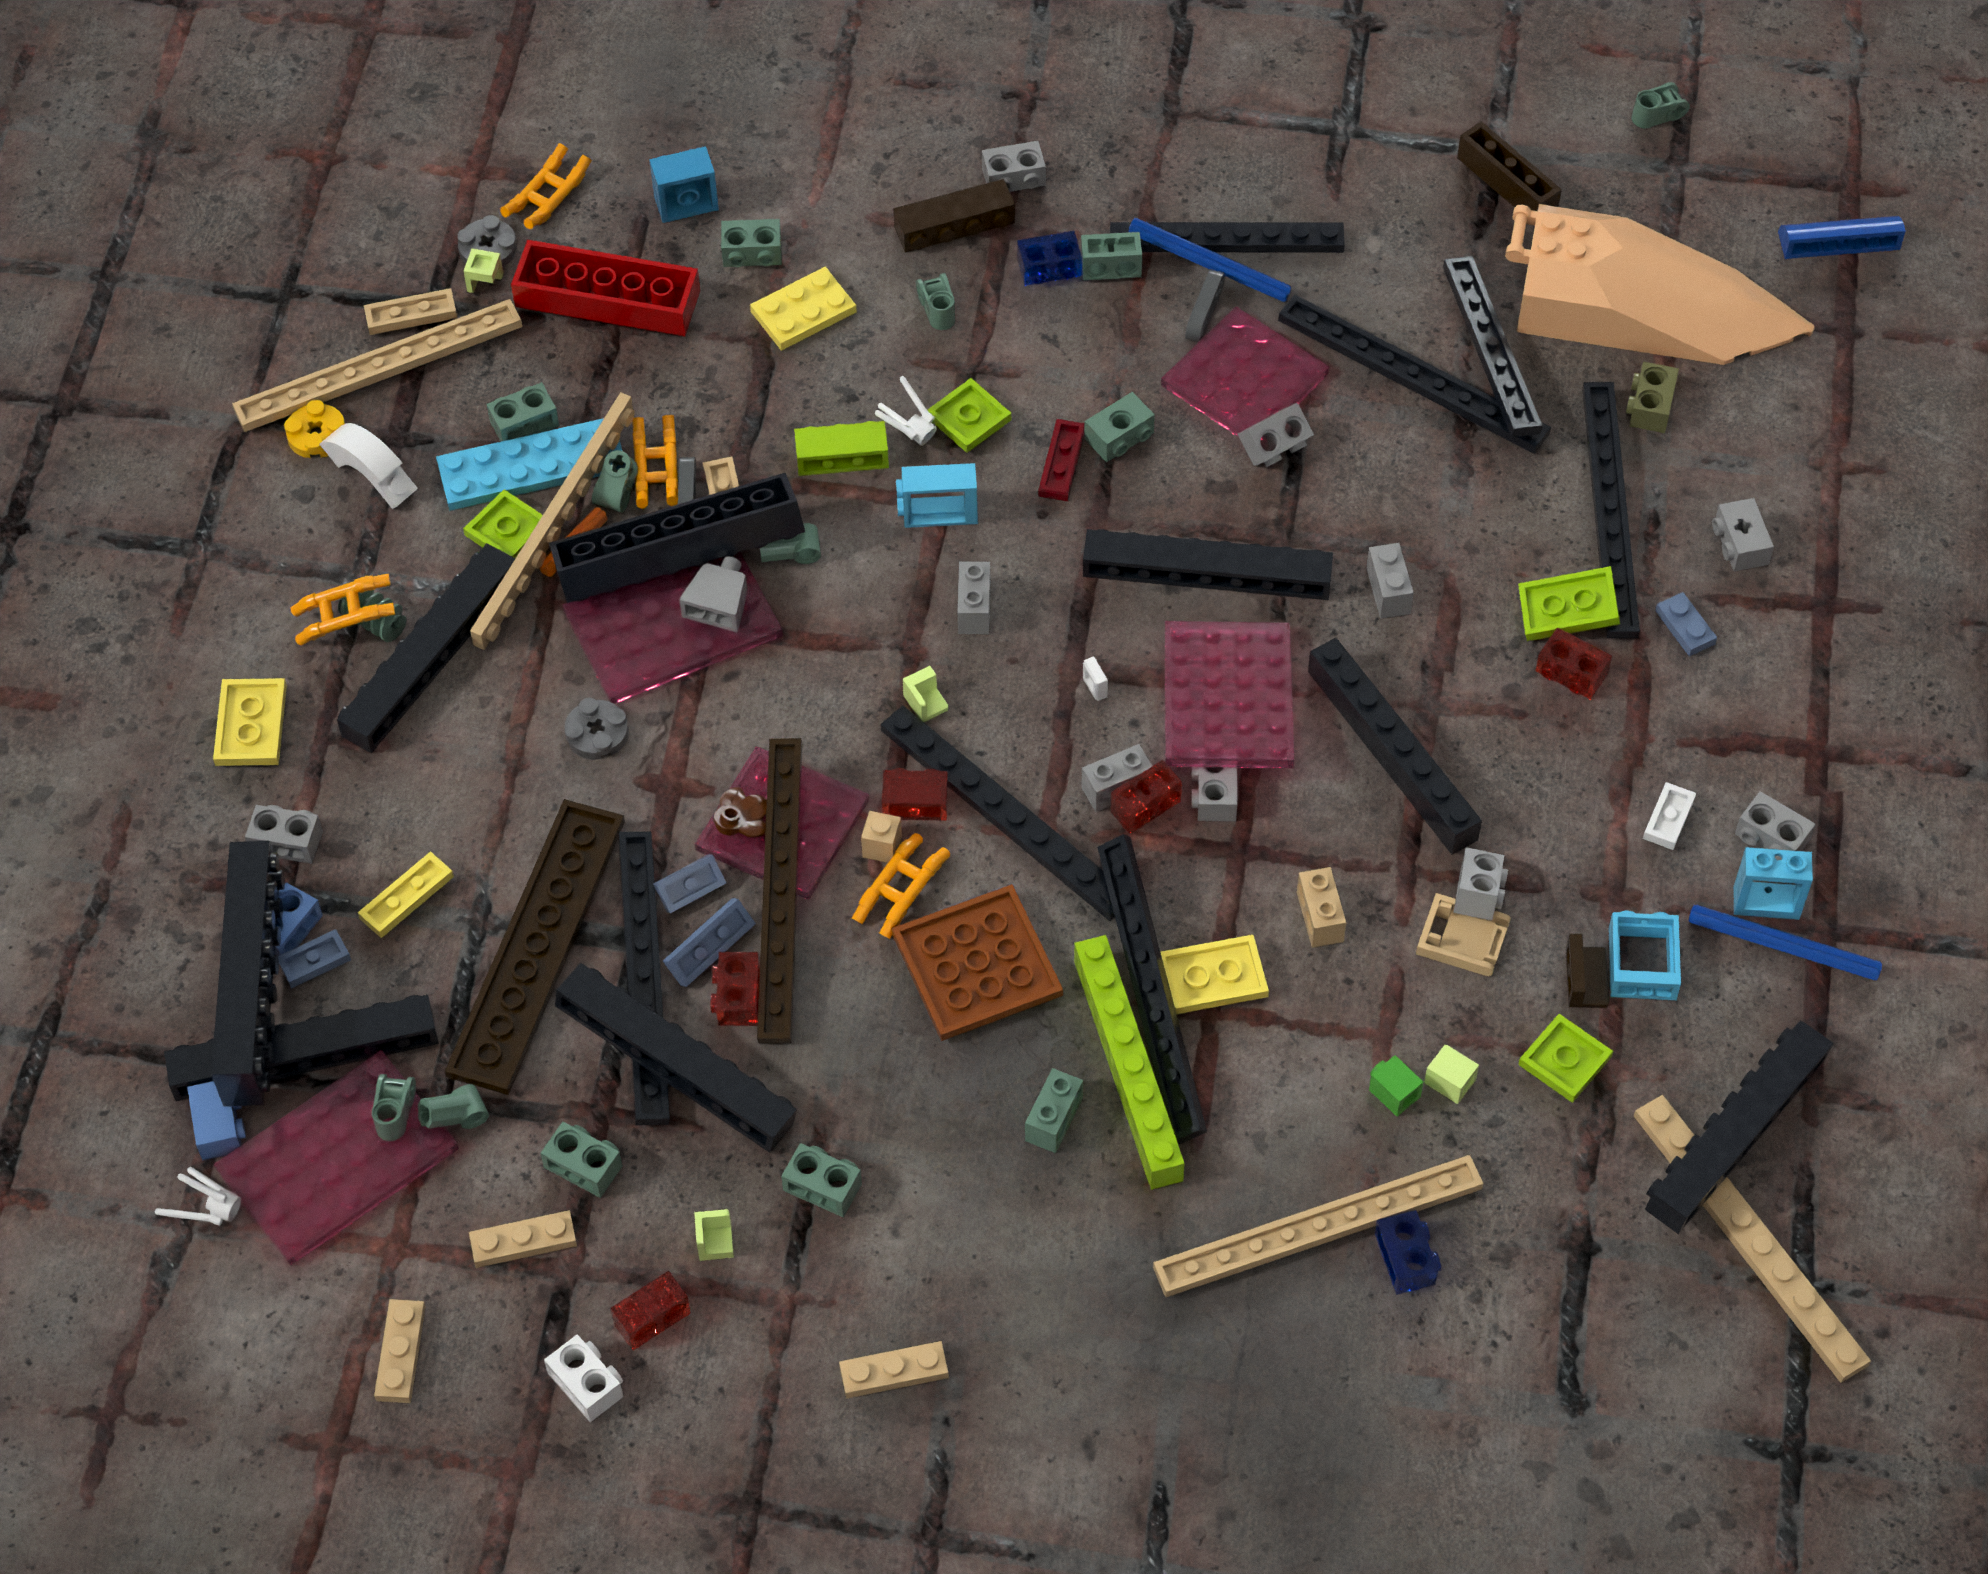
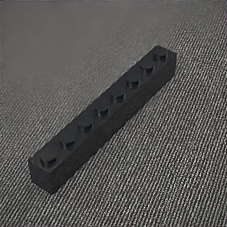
M1087 529L1083 555V577L1329 600L1333 552H1324L1318 549L1302 550L1291 547H1271L1260 544H1239L1229 541H1207L1198 538H1175L1167 535H1144L1136 532H1112L1105 529Z
M487 543L479 552L473 554L468 566L462 573H458L453 578L451 586L445 593L435 599L428 613L417 620L414 629L406 639L399 641L394 653L387 661H383L379 665L372 679L360 687L355 699L349 706L342 708L337 719L341 737L373 753L471 636L470 630L515 560L514 557Z
M1334 638L1311 650L1308 673L1451 855L1478 841L1482 824L1480 817L1340 641Z
M580 963L556 990L555 1007L769 1153L794 1125L797 1109L793 1107L787 1098L777 1096L766 1089L759 1079L750 1078L741 1072L735 1063L728 1059H722L713 1053L706 1043L696 1041L685 1034L678 1024L669 1023L660 1017L654 1008L647 1004L643 1005L632 998L625 988L621 986L616 987L607 981L598 970L588 968Z
M428 994L423 996L411 995L400 1001L390 1003L379 1002L363 1009H346L335 1015L326 1017L314 1016L298 1023L275 1025L274 1033H269L268 1042L272 1043L273 1058L272 1062H267L266 1072L270 1073L271 1080L437 1045L439 1042ZM214 1038L205 1043L191 1046L180 1045L173 1050L164 1051L169 1087L175 1101L189 1099L188 1086L213 1081L211 1068Z
M1800 1020L1792 1030L1787 1027L1776 1041V1044L1779 1046L1774 1051L1769 1048L1758 1062V1065L1761 1067L1756 1072L1751 1069L1740 1083L1742 1089L1738 1094L1732 1091L1727 1096L1721 1106L1724 1110L1720 1115L1714 1112L1703 1126L1705 1132L1700 1137L1695 1134L1684 1149L1687 1152L1682 1159L1676 1156L1665 1171L1668 1174L1663 1181L1657 1178L1647 1191L1646 1195L1650 1199L1645 1210L1677 1234L1683 1230L1826 1060L1834 1043Z

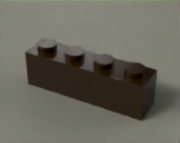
M1482 121L1460 135L1457 159L1513 207L1526 205L1533 211H1538L1539 204L1559 207L1562 189Z
M1004 179L893 208L894 228L905 253L921 250L928 246L950 242L954 239L1014 224L1015 203Z

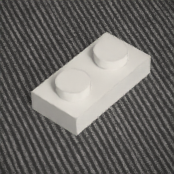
M1666 782L1644 832L1643 839L1674 850L1695 800L1696 793Z

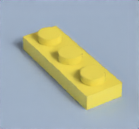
M430 851L358 912L359 919L380 938L384 937L454 877L452 870Z

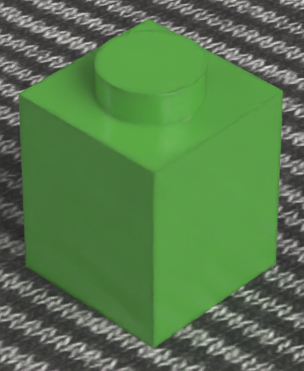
M1396 1055L1387 1062H1379L1372 1069L1369 1091L1395 1116L1398 1117L1421 1097L1424 1081Z

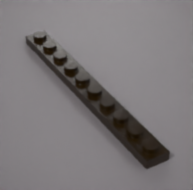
M801 738L769 739L757 1040L759 1044L792 1043L803 748Z

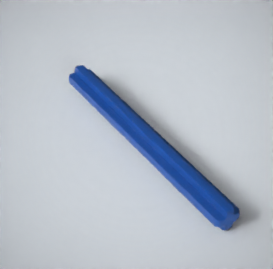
M1134 218L1129 226V232H1140V239L1205 268L1224 272L1226 277L1282 302H1285L1291 293V286L1143 220Z
M1694 905L1689 915V922L1862 977L1877 980L1881 973L1882 963L1880 961L1700 905Z

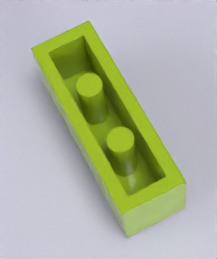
M867 421L864 423L836 424L822 427L809 426L794 429L799 476L889 468L885 421Z

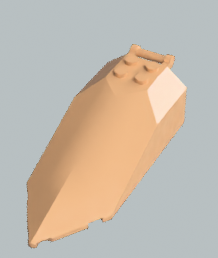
M1539 204L1538 211H1533L1526 205H1517L1513 210L1514 227L1511 243L1507 246L1505 257L1511 262L1528 264L1517 332L1721 365L1734 362L1735 356L1747 352L1752 356L1793 342L1795 336L1801 334L1811 336L1813 334L1814 325L1737 269L1629 218ZM1526 224L1535 226L1531 250L1524 249L1522 246Z

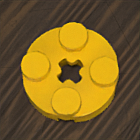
M312 400L306 406L297 409L285 421L284 427L288 444L296 454L302 457L311 458L310 455L320 454L321 458L327 457L328 454L320 446V443L341 425H344L345 421L341 412L335 407L324 404L320 400ZM316 427L321 428V433L318 434L317 432H313L312 434H310L311 429Z

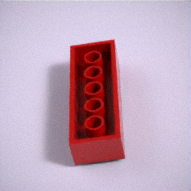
M528 239L511 283L514 305L518 308L686 336L701 291L698 268Z

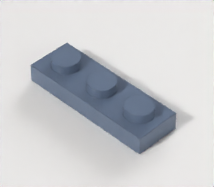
M732 898L667 956L663 962L680 986L687 987L756 923L739 899Z

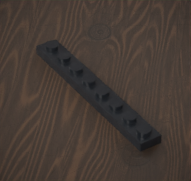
M1110 222V233L1129 232L1131 222ZM1147 222L1213 252L1344 253L1343 222ZM1141 239L1142 252H1169Z
M1473 256L1445 259L1443 264L1444 272L1511 437L1540 434L1542 423Z

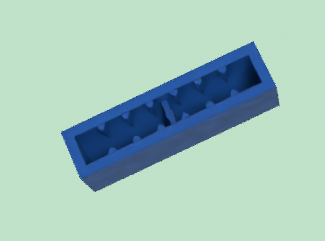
M1899 216L1781 225L1778 230L1785 259L1900 250L1906 232L1904 223Z

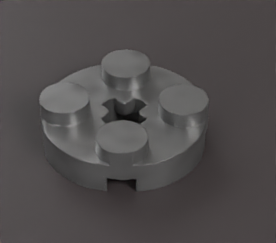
M494 215L485 216L483 219L469 224L458 233L459 254L465 264L471 249L500 253L502 268L508 265L515 256L514 251L517 248V241L513 229L507 223L499 221V218ZM485 242H492L493 245L492 247L486 245L481 247Z
M594 698L583 699L579 706L569 713L564 725L566 740L572 751L578 756L590 760L601 759V755H607L610 752L611 756L619 752L625 745L629 734L625 712L609 701L595 700ZM600 725L604 730L603 732L597 731L595 734H591V727Z

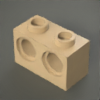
M1331 867L1300 872L1297 895L1312 948L1344 942L1346 920Z

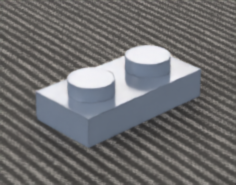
M1683 592L1656 605V613L1689 657L1716 644L1717 636Z
M708 854L653 883L667 913H672L726 884V881L713 854Z
M335 929L278 956L279 966L292 989L351 961V957Z

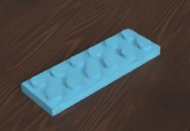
M603 419L436 456L449 511L490 502L504 489L516 496L562 485ZM620 440L614 450L610 449L608 454L615 450L623 451ZM624 463L623 465H618L616 469H624L626 464ZM595 473L592 478L599 477L600 473Z

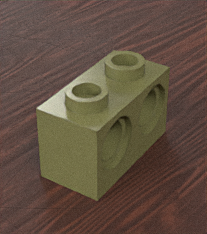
M1643 362L1641 373L1635 372L1631 390L1637 391L1636 397L1629 396L1626 413L1632 414L1630 427L1665 433L1679 368Z

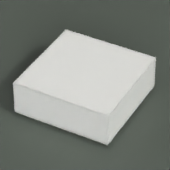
M1094 656L1084 660L1083 679L1095 700L1099 701L1106 698L1108 680Z

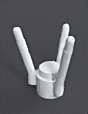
M901 376V383L922 416L915 414L907 421L883 403H879L878 407L886 414L876 410L875 415L923 446L932 438L937 430V427L932 424L935 417L927 411L906 378Z
M189 1167L187 1169L188 1173L202 1183L181 1173L178 1174L177 1178L209 1196L206 1202V1209L210 1210V1214L161 1208L155 1210L156 1215L207 1221L220 1226L223 1219L231 1222L235 1218L241 1205V1197L225 1189L193 1167Z

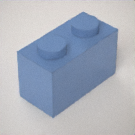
M214 1081L188 1086L195 1141L202 1160L242 1152L241 1139L246 1138V1131L243 1119H237L236 1110L242 1107H223Z

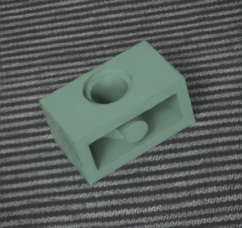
M1131 392L1087 419L1084 427V439L1108 462L1114 457L1122 456L1135 444L1149 439L1154 433L1155 415Z

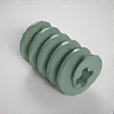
M374 590L358 593L361 608L375 604L393 603V600L390 598L384 599L383 594L380 592L374 593ZM346 597L341 598L338 603V611L343 615L349 613ZM394 604L395 615L361 622L358 625H361L364 629L371 631L372 634L381 637L382 640L388 643L395 640L402 633L407 620L406 616L402 615L403 607L399 604Z

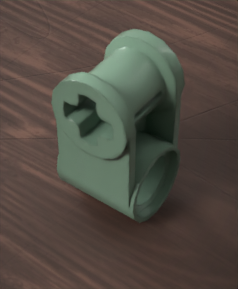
M1668 82L1662 86L1639 92L1631 119L1640 128H1651L1658 124L1682 118L1689 111L1690 104L1687 100L1681 98L1677 85L1673 82Z
M942 273L938 278L925 281L917 279L916 289L918 298L925 309L930 325L938 330L951 328L956 321L955 301L946 274Z
M615 450L606 456L599 479L593 489V504L621 513L625 511L638 473L637 463L627 453ZM624 463L626 464L624 469H616L618 465H623Z
M386 1074L379 1075L372 1108V1118L376 1132L382 1140L395 1141L404 1135L410 1109L415 1098V1077H408L407 1080L388 1078ZM387 1118H394L389 1122H384Z

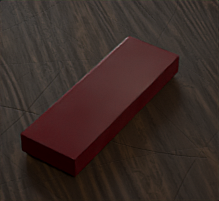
M1062 419L1056 420L1038 489V497L1068 502L1084 440L1085 423Z

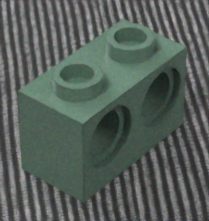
M780 219L721 221L723 267L782 265Z
M1140 232L1081 235L1083 280L1141 277L1142 248Z
M542 382L525 387L521 391L508 396L497 398L487 404L490 423L500 441L545 432L559 426L556 407Z
M1052 1068L1025 1122L1026 1142L1053 1153L1057 1152L1083 1099L1082 1079Z
M565 1122L560 1124L540 1153L545 1169L599 1198L602 1197L623 1167L620 1151L613 1143L607 1140L599 1141L591 1137L585 1128L579 1125L571 1126ZM566 1147H576L572 1152H563ZM598 1161L605 1163L598 1168L591 1167L593 1163Z
M802 1143L799 1144L781 1176L783 1191L841 1217L845 1216L862 1185L861 1169H858L853 1162L847 1159L838 1160L829 1156L820 1147H808ZM805 1168L815 1169L811 1174L801 1172ZM835 1181H843L846 1183L842 1187L831 1186V1184Z

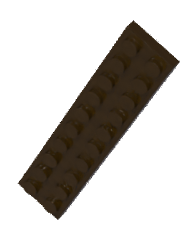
M566 799L563 800L445 1069L446 1078L509 1095L618 840L619 832H621L624 826V815Z

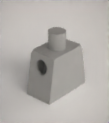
M725 557L721 567L708 563L704 564L679 599L682 617L738 632L747 596L746 575L739 572L741 568L740 561L733 557Z

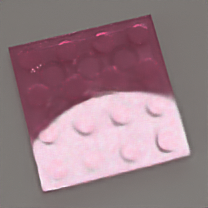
M1235 307L1161 378V386L1238 436V433L1276 412L1295 403L1299 404L1329 374V366L1240 308Z
M756 746L729 789L740 787L746 797L749 795H761L767 798L769 751ZM802 766L797 895L809 900L868 804L869 794ZM713 814L695 842V850L705 855L713 854L716 860L764 880L765 835L751 838L739 832L731 836L721 834L716 829ZM766 816L762 819V821H764L765 823H766Z

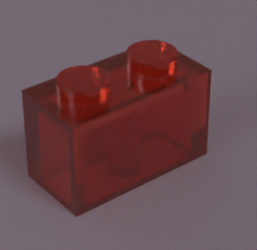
M903 768L883 771V814L901 817V820L947 821L948 771L936 769L909 771Z

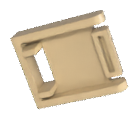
M1436 893L1417 946L1416 955L1485 976H1492L1494 965L1497 962L1507 932L1506 927L1509 926L1511 917L1494 911L1493 919L1490 921L1453 913L1455 898ZM1436 916L1448 920L1442 939L1441 935L1431 932Z

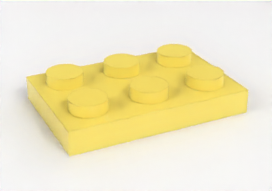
M826 267L750 304L751 313L781 351L857 312L854 301Z
M285 678L222 679L213 755L215 766L279 765L287 688Z
M1254 935L1161 951L1176 1014L1266 998L1269 995Z

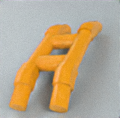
M558 143L553 154L549 156L543 165V168L521 193H518L509 203L501 207L500 212L502 216L509 217L514 213L520 212L529 201L539 206V208L531 216L524 219L525 227L532 229L537 225L543 224L551 217V213L573 188H576L581 183L592 160L582 155L565 180L555 175L568 151L566 146ZM545 182L558 188L549 199L536 193Z
M674 415L662 416L664 446L646 448L644 418L635 417L632 420L634 460L638 466V473L635 478L636 505L638 508L643 509L648 506V484L666 483L667 504L670 506L678 504V470ZM665 458V471L647 472L648 459Z
M389 574L361 577L352 582L316 594L313 593L300 599L298 603L291 606V613L298 617L307 611L310 612L319 607L322 622L311 624L295 636L297 644L304 645L311 640H316L336 630L361 622L380 619V617L395 615L394 603L375 604L361 608L359 601V592L363 593L376 590V588L391 586ZM346 597L349 613L334 618L331 602Z
M912 834L898 846L895 854L871 887H868L851 919L863 925L869 912L872 911L881 895L895 903L879 932L882 936L891 939L892 928L900 925L907 910L927 882L950 857L949 850L944 847L940 848L925 861L922 869L907 862L915 849L923 842L920 834ZM897 872L913 879L904 893L888 885Z

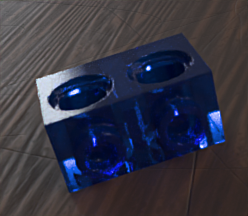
M1075 231L1017 240V260L1024 286L1062 279L1068 280L1082 276V256Z
M1414 1210L1377 1220L1374 1235L1396 1295L1435 1285L1438 1271H1441V1262L1436 1251L1431 1252L1428 1243L1430 1241V1233L1427 1223L1420 1221L1417 1211ZM1406 1233L1411 1236V1239L1402 1240L1397 1237V1234ZM1417 1263L1423 1269L1412 1270L1407 1265Z

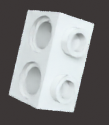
M577 1334L545 1358L544 1362L550 1377L588 1421L592 1422L623 1398L620 1385L623 1380L612 1365L606 1368L599 1360L602 1356L596 1346L591 1341L585 1343ZM574 1360L584 1361L578 1368L568 1367L569 1363ZM596 1384H602L605 1386V1388L598 1393H593L589 1391L590 1388Z

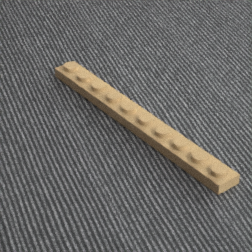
M508 299L232 403L244 432L289 416L312 400L326 402L522 327V321L512 301Z
M620 392L470 630L474 646L485 650L490 641L493 642L497 638L505 616L509 617L512 614L516 605L515 600L520 592L524 593L527 590L535 568L539 569L544 563L546 551L550 546L549 543L559 539L562 525L566 520L569 521L573 517L577 501L588 493L592 477L595 473L601 472L609 450L616 448L621 431L624 426L628 427L634 418L635 411L632 407L631 396Z
M1663 1095L1635 1110V1119L1669 1163L1676 1156L1681 1159L1685 1156L1687 1152L1684 1149L1694 1134ZM1726 1177L1704 1203V1208L1840 1383L1867 1368L1871 1362L1869 1357L1732 1182Z
M1467 1155L1153 1262V1269L1165 1297H1169L1482 1190L1484 1183L1471 1156Z

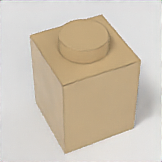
M869 811L861 836L863 858L887 863L890 861L901 842V817Z

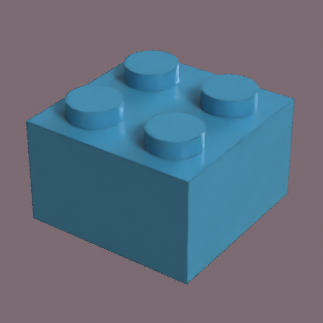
M706 146L649 159L654 198L662 223L719 210L715 172Z

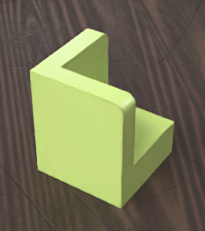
M471 249L464 268L467 292L474 293L478 281L493 283L495 279H502L503 268L500 253Z
M931 666L903 678V695L921 721L926 722L948 711V704L937 689L936 673Z
M1444 1045L1427 1067L1424 1082L1458 1104L1476 1081L1479 1064L1450 1046Z
M729 1210L694 1212L699 1260L734 1258Z

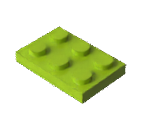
M1611 566L1518 583L1527 641L1620 624Z

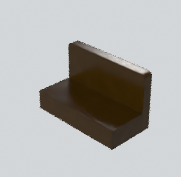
M1569 934L1565 949L1569 1007L1607 1008L1609 1005L1606 949L1604 947H1583V934Z

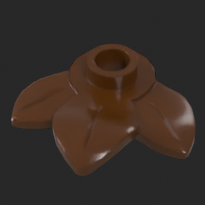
M733 787L724 792L720 797V807L715 811L713 817L716 829L721 834L728 836L735 835L738 832L751 838L765 835L766 823L762 819L766 816L767 798L761 795H749L746 797L740 787Z

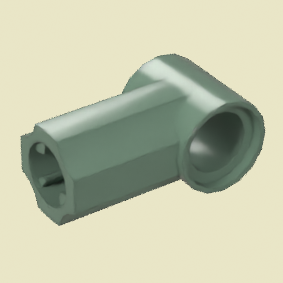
M803 523L804 533L798 534L792 539H781L768 543L760 548L761 562L794 559L801 564H810L818 561L821 557L817 526Z
M473 1084L463 1085L449 1095L423 1098L417 1105L419 1122L422 1127L426 1126L428 1129L461 1124L464 1129H472L482 1125L489 1118V1113L482 1098Z

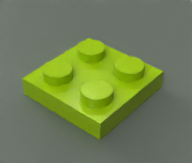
M972 378L927 410L935 417L932 423L966 453L1012 420L1011 412Z
M504 489L463 528L464 535L482 548L487 543L516 559L543 515Z
M1558 1014L1521 1056L1518 1065L1573 1103L1612 1058L1613 1051L1564 1016Z

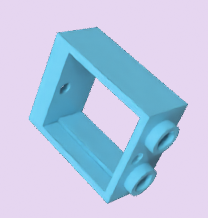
M975 463L901 467L902 479L896 480L898 516H904L905 528L978 524ZM964 492L963 496L911 498V494Z
M1745 847L1733 887L1734 915L1799 920L1813 881L1812 852ZM1775 856H1780L1782 860H1777ZM1753 880H1755V881H1768V882L1795 883L1796 885H1792V884H1778V883H1765V882H1753Z
M1633 911L1613 912L1608 928L1610 997L1677 1000L1681 986L1679 915H1668L1664 912L1653 914H1640ZM1620 936L1666 938L1667 972L1621 970Z

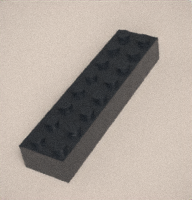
M782 473L553 541L549 545L566 601L570 603L573 601L581 602L590 596L604 592L611 593L620 587L630 584H641L650 578L660 575H672L680 569L702 566L708 563V561L717 558L732 557L738 552L747 549L762 548L768 543L777 540L792 539L798 534L804 533L805 528L798 502L786 473Z
M269 840L230 842L211 1068V1076L223 1107L264 1105L265 1092H270L271 1087L270 1073L266 1072L267 1062H272L273 1058L272 1043L268 1041L269 1033H274L275 1018L274 1014L271 1013V1004H276L277 989L276 984H273V975H278L279 960L278 956L275 955V946H280L281 931L280 927L277 926V918H282L283 903L282 899L279 898V890H284L285 875L283 870H279L278 853H273Z

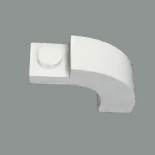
M347 423L341 425L320 443V446L338 468L349 465L361 472L392 509L396 508L418 489L400 467L402 462L392 450L371 432L356 424Z

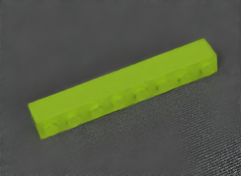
M1103 935L1075 942L1074 963L1150 1188L1152 1190L1183 1182L1185 1163L1107 936Z

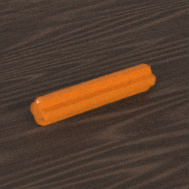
M595 507L565 538L600 528L608 520L606 512L599 507ZM552 552L545 557L544 563L540 567L541 573L547 577H552L557 572Z

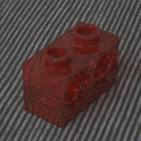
M1556 628L1539 653L1536 672L1548 680L1556 681L1569 688L1574 694L1583 695L1591 700L1609 673L1612 655Z
M1161 760L1111 792V813L1131 834L1181 802L1182 781Z
M719 952L718 965H712V984H717V993H711L710 1001L711 1013H717L718 1026H758L759 952ZM734 972L742 973L740 976L737 977L729 976ZM732 1001L741 1002L739 1005L736 1006L728 1005Z
M669 1271L610 1308L615 1327L632 1350L637 1349L691 1314L688 1296Z

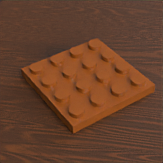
M1012 884L892 928V936L941 1041L1063 996V988Z

